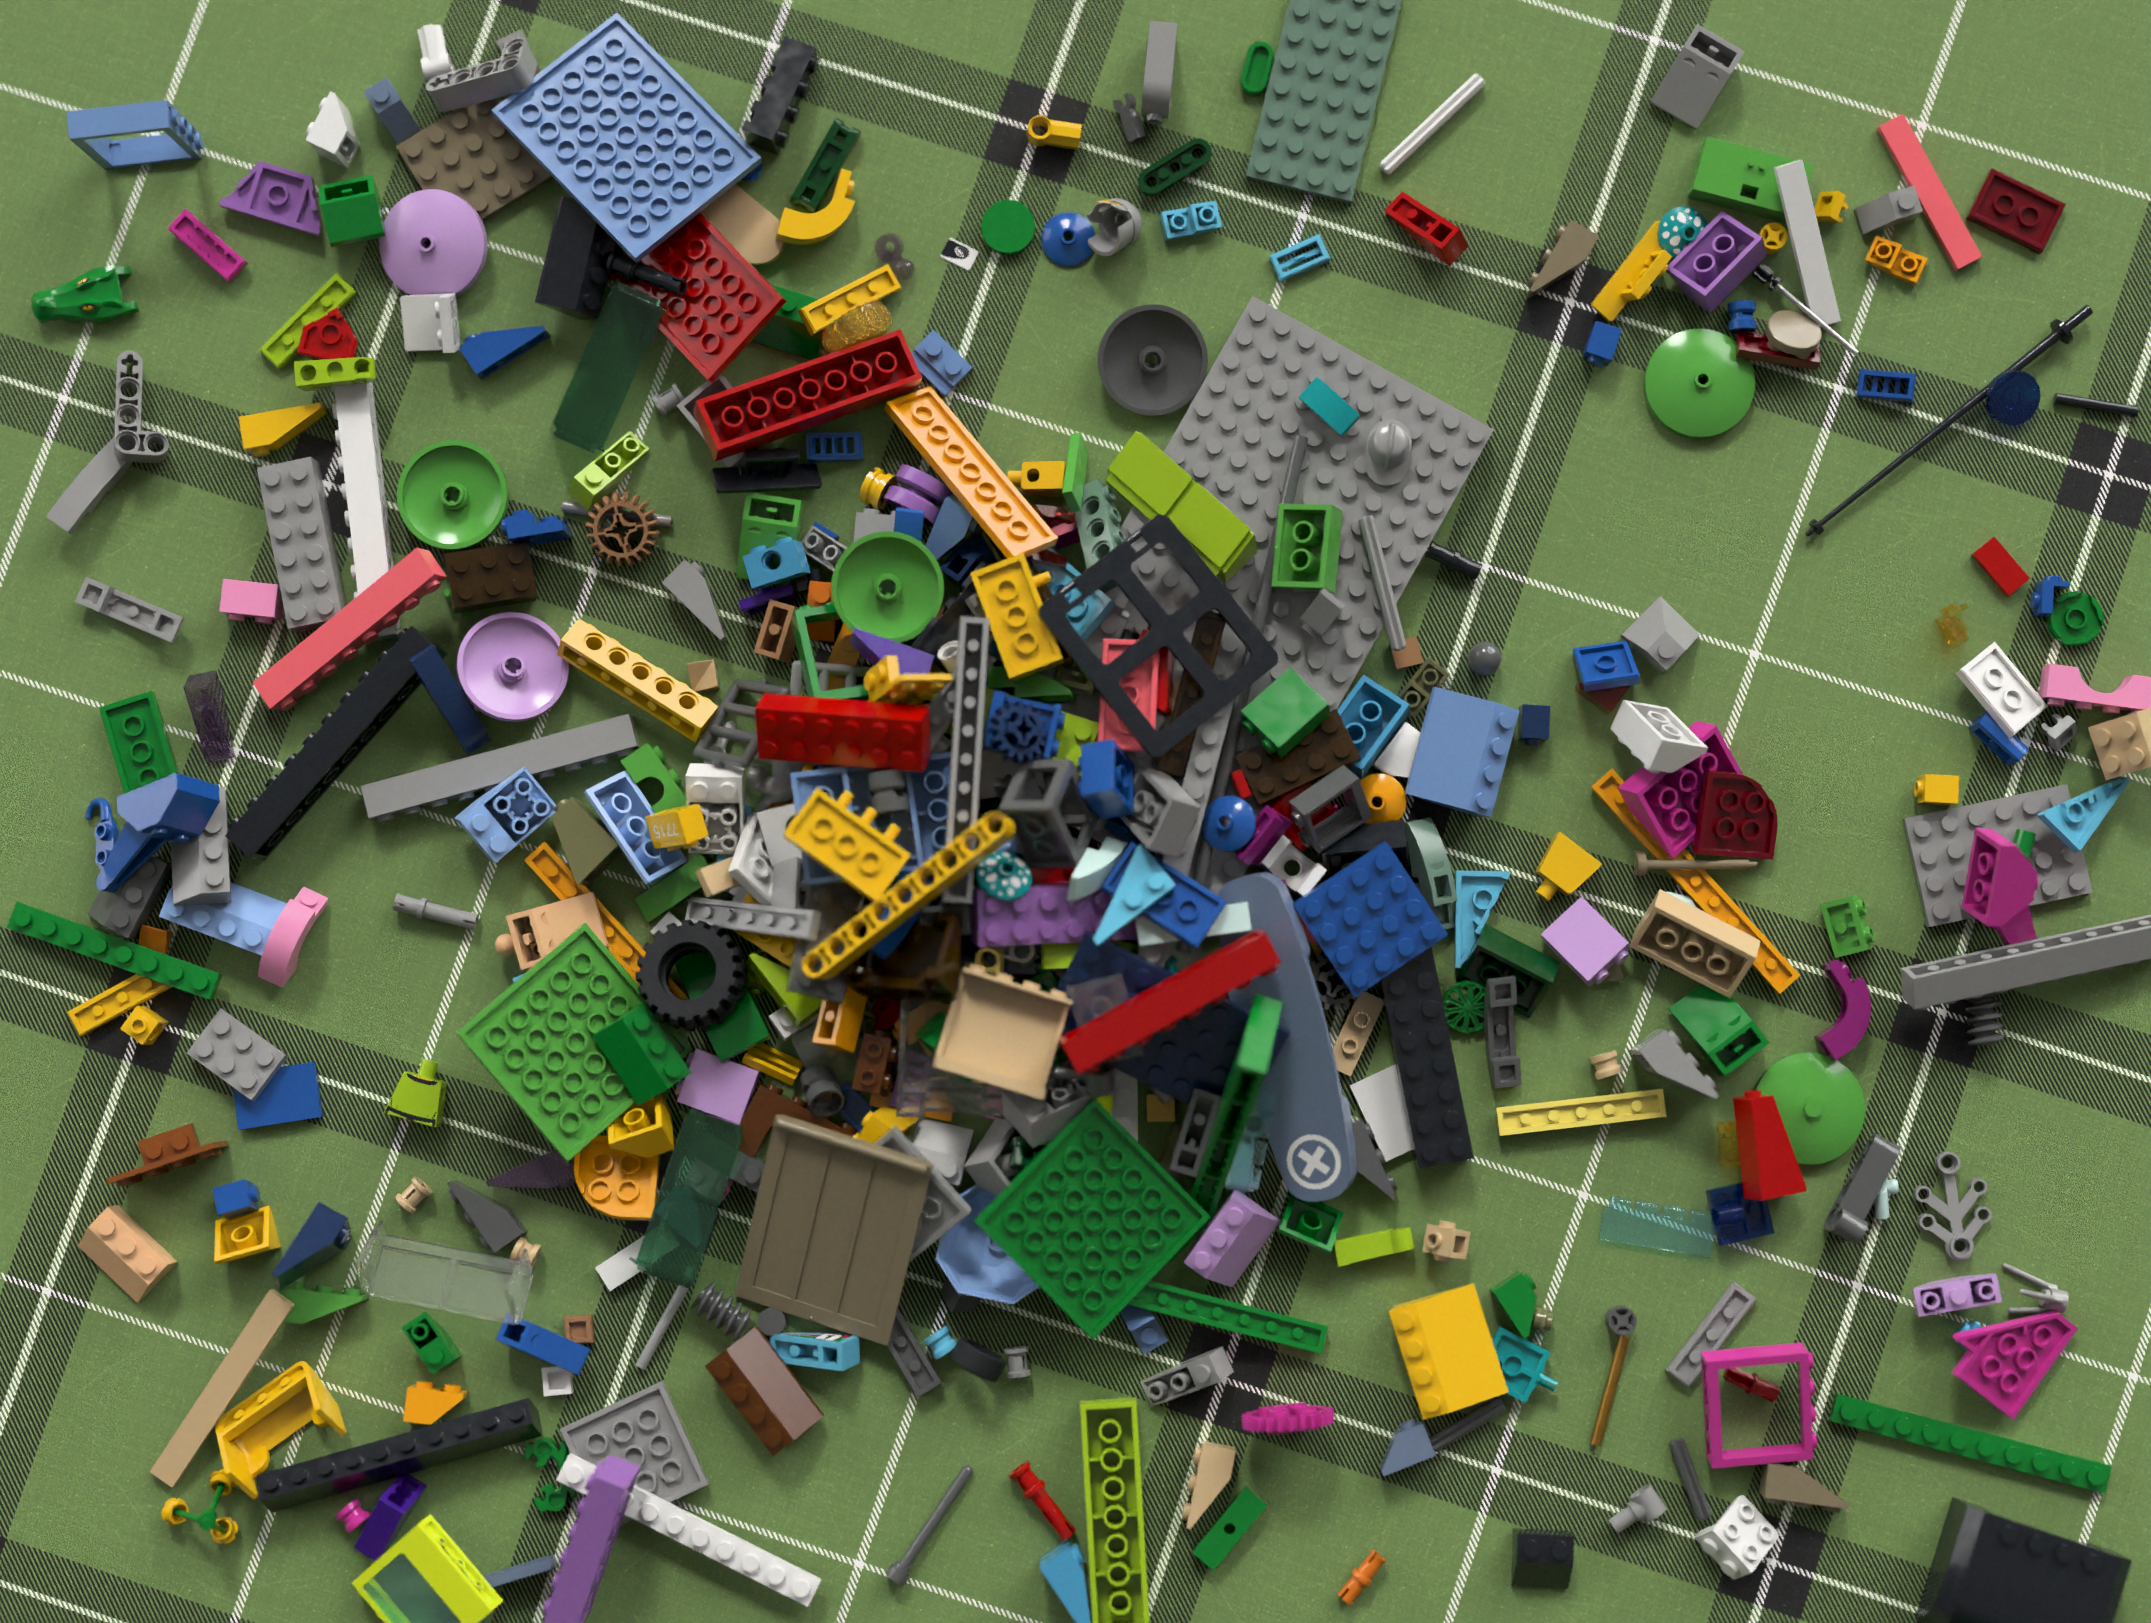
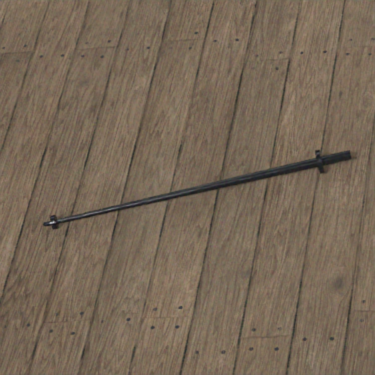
M2085 305L2064 323L2059 319L2053 320L2050 323L2052 333L1819 522L1815 519L1809 522L1811 528L1805 535L1810 536L1814 532L1818 535L1824 532L1822 527L1824 524L2059 340L2069 344L2073 340L2071 331L2093 314L2092 309Z

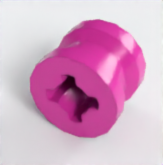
M358 1498L335 1515L338 1521H342L345 1524V1530L348 1534L371 1516L368 1511H364L360 1507L361 1502Z

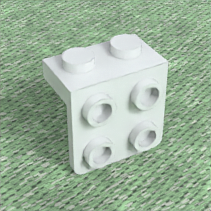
M1744 1495L1736 1497L1716 1524L1700 1530L1695 1539L1701 1544L1702 1549L1711 1555L1721 1566L1722 1571L1734 1580L1754 1571L1776 1542L1779 1534Z

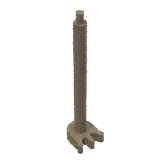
M1634 850V875L1646 876L1647 870L1749 869V867H1757V862H1749V860H1647L1643 850Z

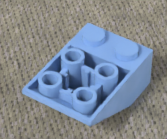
M523 767L476 799L454 819L486 857L496 863L556 813L554 811L556 804L529 771Z

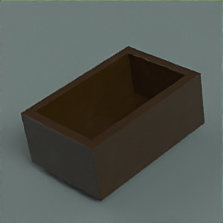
M527 541L444 554L443 562L453 614L536 601L537 589Z

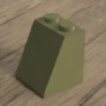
M572 797L569 800L565 798L554 808L556 813L551 818L575 881L580 885L589 886L623 850L608 828L581 801Z

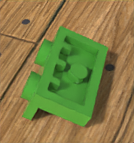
M1858 894L1820 904L1835 958L1873 948L1872 942H1875L1874 932L1871 926H1867L1865 915H1867L1866 904L1863 899H1859Z

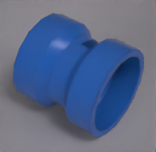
M1741 300L1727 304L1728 314L1731 315V321L1728 323L1729 333L1737 334L1738 330L1745 332L1756 331V321L1753 319V313L1756 311L1754 301Z

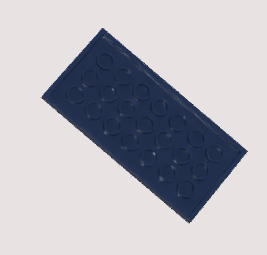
M1086 931L1056 989L1067 993L1066 999L1073 1001L1072 1005L1069 1006L1061 1036L1173 976L1174 973L1109 941L1104 942L1097 948L1093 941L1095 934ZM1227 999L1215 1005L1207 1003L1200 1007L1202 1012L1189 1019L1183 1016L1175 1021L1176 1026L1164 1033L1158 1030L1150 1034L1151 1040L1143 1045L1136 1047L1135 1044H1132L1125 1048L1126 1053L1113 1060L1114 1068L1189 1104L1194 1088L1222 1096L1249 1010ZM1277 1025L1264 1080L1290 1034V1030L1280 1025Z

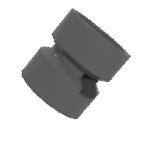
M890 770L868 775L869 789L875 795L871 798V807L877 812V815H891L909 811L908 795L903 793V789L906 787L905 771Z
M821 1064L805 1070L800 1078V1085L812 1114L817 1117H829L838 1113L843 1108L845 1100L834 1070L827 1065Z

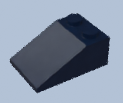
M318 1202L272 1273L276 1288L282 1290L335 1257L340 1249L344 1251L352 1239L349 1219Z

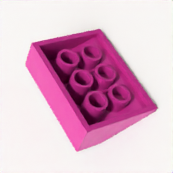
M1696 721L1688 727L1708 747L1703 755L1673 773L1663 771L1653 773L1643 766L1617 788L1629 810L1670 858L1677 856L1694 841L1704 770L1734 772L1743 775L1716 725Z

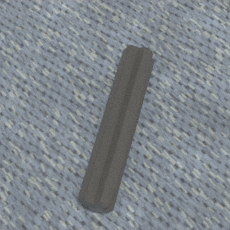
M1494 1398L1431 1436L1429 1439L1433 1449L1440 1451L1503 1413L1506 1409L1499 1398Z
M1682 1438L1674 1439L1669 1442L1695 1516L1699 1521L1708 1519L1712 1516L1685 1440Z

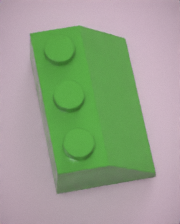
M1279 504L1272 587L1306 593H1320L1324 588L1330 594H1335L1342 510L1330 504Z

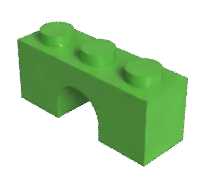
M646 743L622 759L621 763L635 784L639 786L650 779H658L662 782L664 795L659 802L651 806L655 813L665 809L687 806L686 792L684 793L679 786V783L682 782L681 778L674 768L668 770L663 762L667 758L658 745L653 747L650 743Z

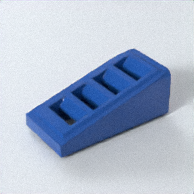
M1860 369L1856 397L1913 404L1916 374ZM1867 377H1873L1871 392L1866 391ZM1879 378L1884 379L1882 393L1877 392ZM1890 380H1895L1894 393H1888ZM1901 381L1907 382L1905 394H1900Z
M862 432L806 433L808 463L864 460ZM854 439L855 454H849V440ZM838 440H843V454H838ZM820 441L821 454H816L815 442ZM826 441L832 442V454H827Z

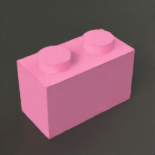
M223 579L219 612L228 615V620L244 622L245 617L255 618V622L261 624H272V620L281 621L283 601L280 585Z

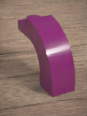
M1838 959L1825 963L1822 967L1839 992L1841 1011L1837 1020L1829 1028L1814 1036L1826 1056H1829L1832 1060H1837L1844 1056L1859 1043L1867 1030L1871 1015V1000L1864 979L1858 977L1851 980L1849 977L1852 974L1843 961L1839 962Z

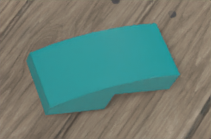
M1318 377L1298 397L1341 437L1361 417Z

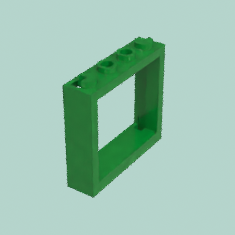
M833 601L824 606L813 607L812 605H805L794 610L791 623L808 697L868 701L869 695L864 685L821 691L806 624L841 619ZM912 638L902 642V644L912 647L914 640Z

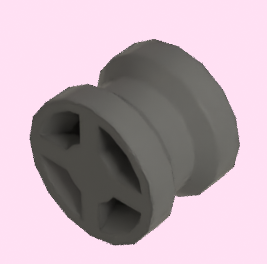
M1623 1305L1612 1306L1606 1313V1325L1617 1334H1629L1636 1327V1315L1631 1309Z

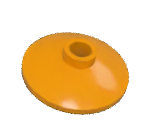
M1378 773L1368 775L1360 780L1372 817L1364 823L1399 821L1402 818L1407 805V797L1404 794V788L1395 778ZM1376 796L1380 797L1383 801L1380 807L1373 805V798Z

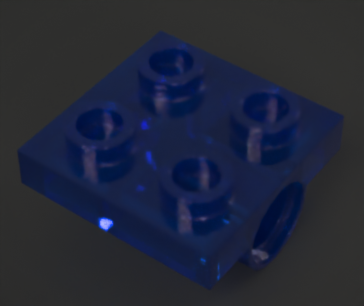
M1742 1182L1705 1190L1718 1245L1723 1246L1775 1233L1767 1200L1744 1199Z

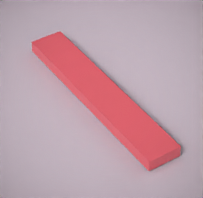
M1904 114L1879 126L1877 130L1908 186L1915 185L1923 213L1955 271L1979 260L1982 257L1979 249Z

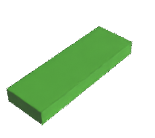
M1074 433L1070 436L1062 490L1064 499L1071 512L1081 510L1089 453L1081 433Z

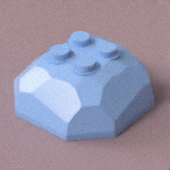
M977 1184L962 1193L960 1196L972 1210L940 1237L936 1260L958 1293L1014 1304L1039 1288V1286L973 1221L997 1196L979 1188Z

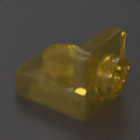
M1955 602L1940 610L1942 616L1935 619L1951 648L1969 639L1966 635L1967 628L1965 624L1955 617L1956 614L1968 608L1966 603L1958 607Z

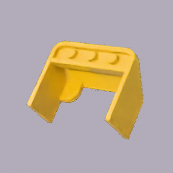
M305 1361L292 1365L226 1412L216 1424L215 1430L225 1474L253 1500L258 1497L254 1478L267 1470L270 1462L269 1450L313 1420L318 1427L330 1425L341 1436L346 1434L338 1404L314 1369Z

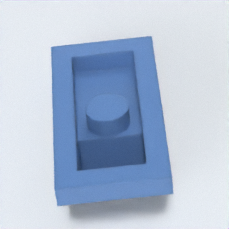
M1127 1304L1120 1311L1143 1354L1168 1341L1152 1310Z

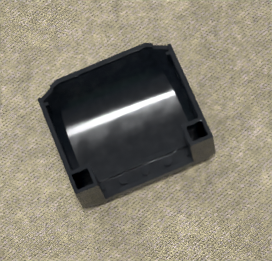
M1952 1497L1915 1619L1920 1623H2113L2132 1560L2116 1551L2090 1542L2083 1544L1996 1515L1979 1505Z

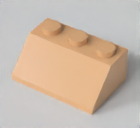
M119 1205L107 1207L87 1228L78 1245L87 1256L137 1303H140L178 1262Z

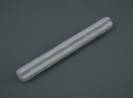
M1365 516L1359 519V526L1392 651H1399L1406 647L1404 633L1373 516Z

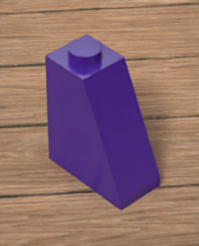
M409 1474L398 1477L380 1497L354 1548L374 1561H377L384 1555L400 1532L427 1485Z

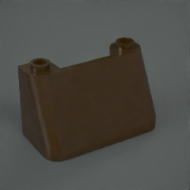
M854 911L852 919L862 911ZM942 913L935 916L933 925L913 924L903 940L886 959H880L868 949L838 974L856 993L865 997L954 1002L959 990L962 924L957 916L951 913ZM867 925L863 926L860 930L861 939L867 935Z

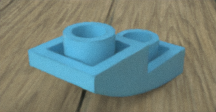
M1216 201L1190 204L1188 208L1163 211L1159 214L1165 241L1195 236L1222 227Z

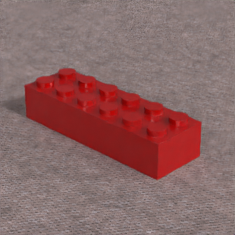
M764 693L755 707L759 759L924 772L932 757L929 706Z

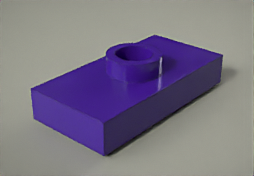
M791 583L774 589L772 587L760 589L757 591V595L738 602L741 611L747 617L767 610L770 599L781 603H788L796 600L797 597Z

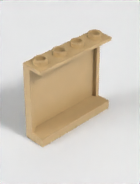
M970 964L969 968H961L957 997L950 1004L931 1067L1044 1100L1047 1090L1045 1086L1059 1043V1037L1062 1033L1069 1006L1072 1005L1073 1001L1066 999L1067 993L1051 989L1050 993L1039 990L1040 985L1029 981H1024L1023 985L1012 982V976L997 972L996 977L985 974L986 968Z

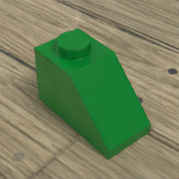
M1517 1271L1490 1290L1519 1335L1525 1339L1530 1333L1537 1299L1533 1290L1537 1287L1528 1274L1523 1276L1521 1272Z

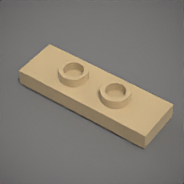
M1365 991L1357 996V1001L1353 1002L1333 1046L1338 1071L1350 1077L1384 1005L1383 999Z

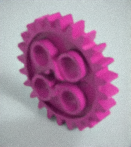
M1286 1403L1283 1406L1280 1404L1259 1407L1258 1410L1246 1412L1242 1415L1244 1430L1267 1431L1269 1434H1290L1291 1431L1296 1433L1299 1431L1317 1430L1318 1427L1334 1423L1333 1408L1318 1405L1312 1406L1307 1405V1403Z

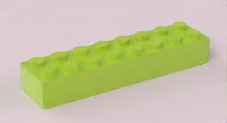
M1136 1397L1080 1400L1093 1623H1150Z

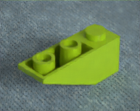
M629 431L574 476L568 494L589 512L596 502L600 503L603 496L610 494L647 454L649 448Z

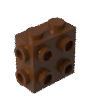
M873 1030L872 1035L864 1033L852 1089L888 1097V1092H893L896 1082V1076L892 1075L894 1065H899L902 1055V1048H898L899 1042L893 1040V1035L878 1030Z

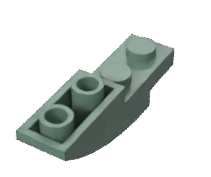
M1431 817L1405 822L1412 877L1419 879L1421 894L1444 929L1454 928L1452 902L1457 901V895L1448 856L1438 830Z

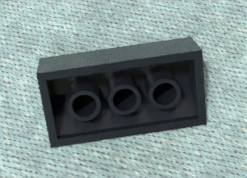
M560 197L535 303L579 320L598 319L609 275L606 271V264L610 254L615 250L616 242L573 198Z

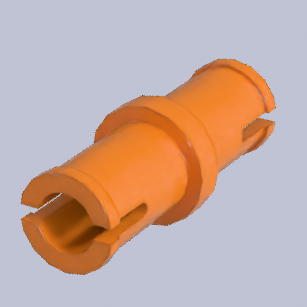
M1374 1549L1370 1551V1554L1359 1568L1353 1569L1351 1572L1353 1575L1337 1593L1349 1605L1353 1604L1366 1586L1369 1587L1372 1584L1371 1579L1381 1566L1386 1563V1559L1384 1557L1381 1558L1382 1555Z

